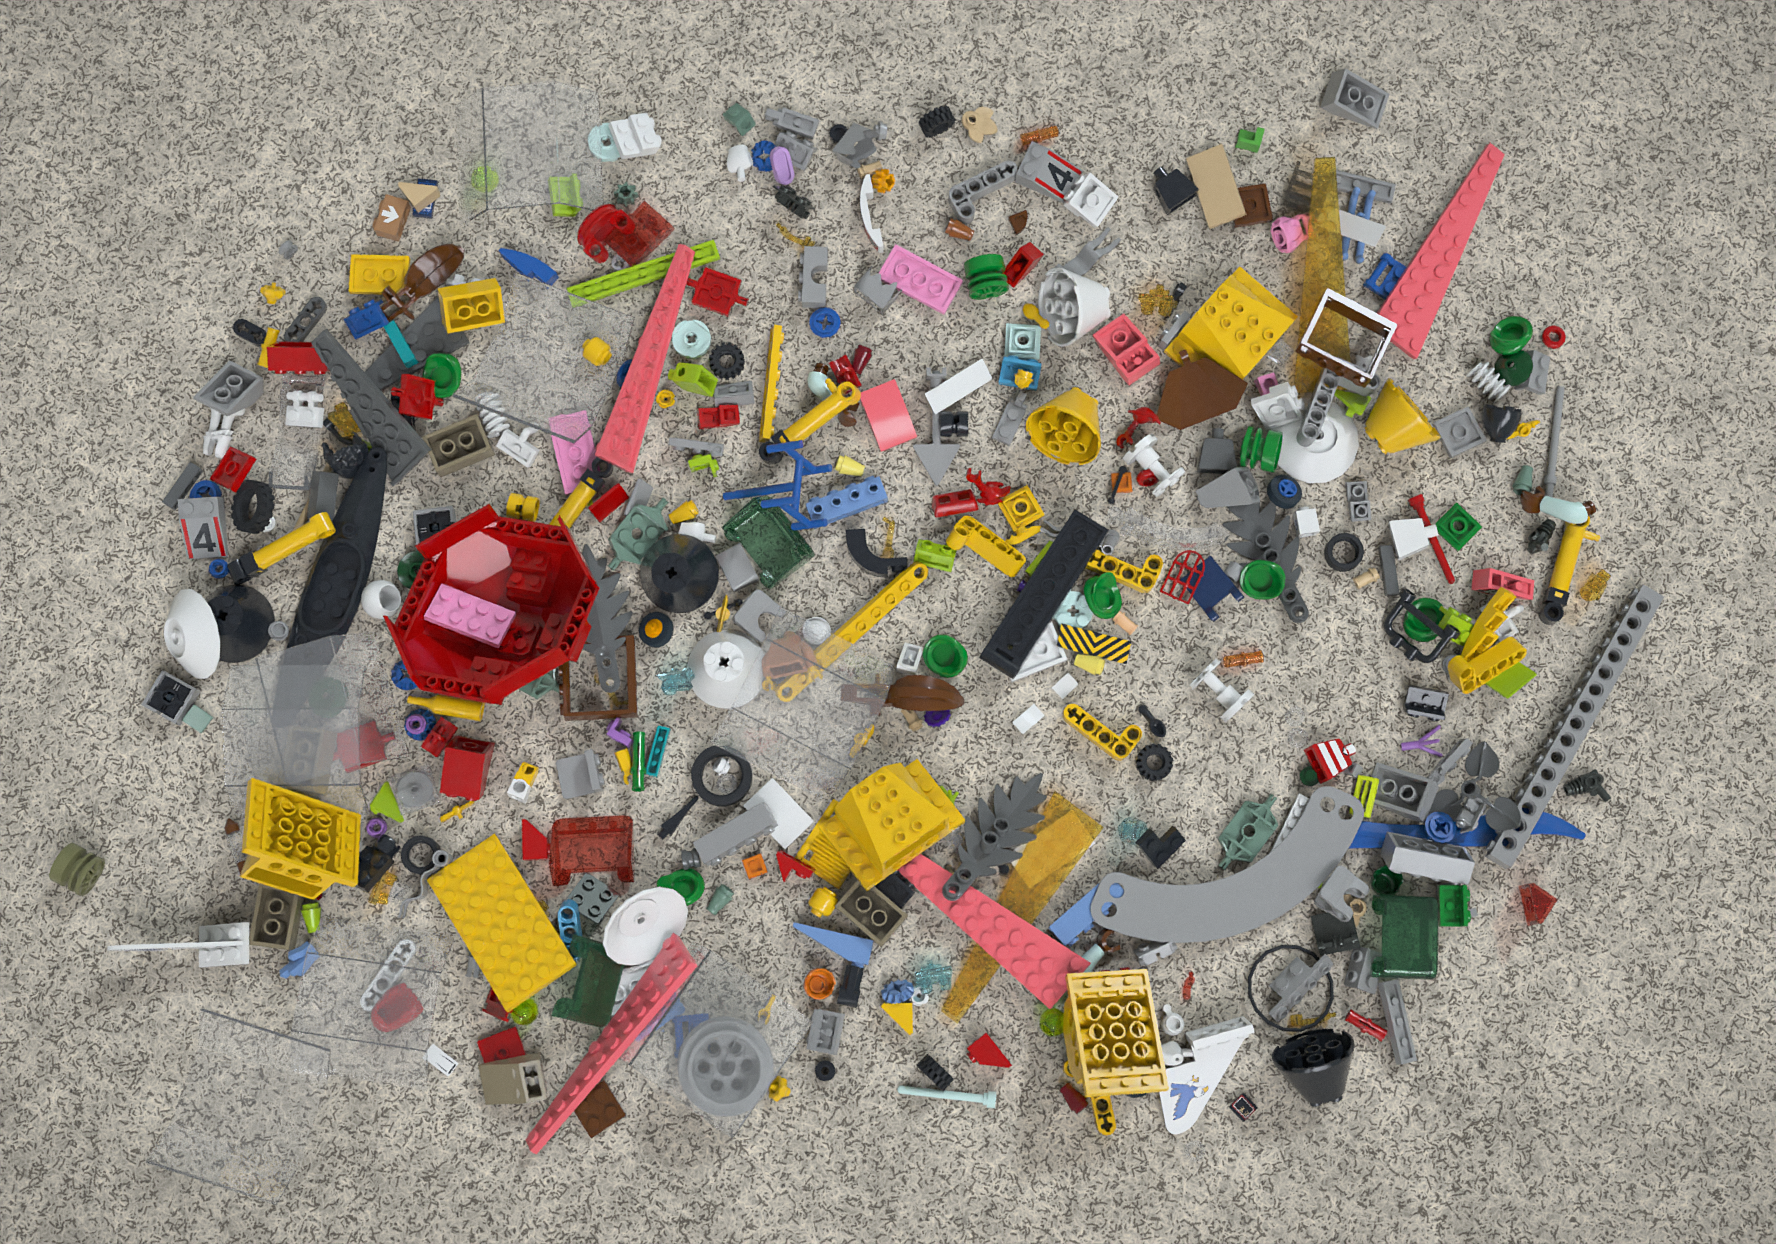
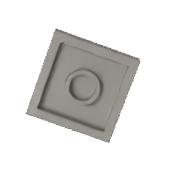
M1469 406L1432 424L1440 434V441L1450 459L1487 441Z

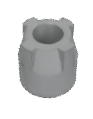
M1231 561L1224 572L1232 582L1236 583L1243 567L1237 562Z

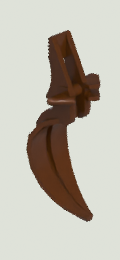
M443 244L428 250L417 258L409 267L404 277V284L399 290L395 292L388 285L381 292L387 301L380 308L387 320L390 322L403 312L413 320L415 317L408 308L419 298L432 293L451 277L462 263L465 250L460 245ZM405 293L409 299L403 302L400 297ZM395 304L398 308L388 316L384 310L390 305Z
M875 675L874 685L841 684L840 701L870 705L869 716L877 715L878 717L881 716V707H895L913 711H942L959 708L964 705L965 701L964 697L951 684L944 680L924 675H907L898 679L894 685L888 686L879 685V676ZM857 691L872 693V698L857 697ZM880 693L887 694L886 699H882Z

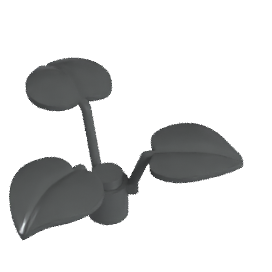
M1486 741L1478 744L1470 752L1465 763L1467 773L1470 776L1478 777L1462 783L1460 799L1457 793L1450 789H1443L1437 792L1428 815L1433 812H1444L1453 821H1456L1463 808L1460 803L1463 802L1464 798H1479L1491 807L1486 812V821L1492 829L1507 831L1520 826L1521 814L1517 805L1511 799L1498 797L1493 805L1480 794L1481 789L1476 782L1481 780L1482 776L1486 778L1494 776L1500 766L1497 754Z

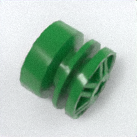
M985 254L973 257L964 263L965 277L970 280L967 283L971 299L995 298L1009 291L1007 276L1002 274L1005 272L1003 256L999 254Z
M1249 426L1241 444L1240 466L1247 467L1249 459H1251V469H1254L1257 462L1261 461L1262 471L1275 473L1280 457L1283 433L1269 430L1266 438H1263L1262 428H1258L1256 436H1254L1255 428Z

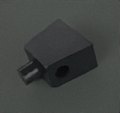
M1161 166L1154 171L1153 174L1158 181L1154 184L1153 190L1167 216L1197 196L1198 187L1178 169L1168 174L1164 167Z

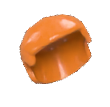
M816 968L806 975L804 989L811 998L823 1000L832 994L836 980L827 969Z

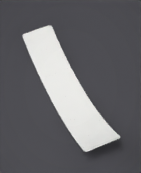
M1067 673L1052 689L1063 699L1078 683ZM1033 704L1012 723L1024 734L1045 715Z

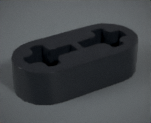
M238 319L233 324V331L238 337L258 347L264 343L267 332L263 328L245 319ZM245 325L249 332L247 333L244 330L240 332L238 327ZM253 333H255V334H257V335H260V334H261V335L263 336V339H262V340H261V339H258V340H257V339L253 336Z

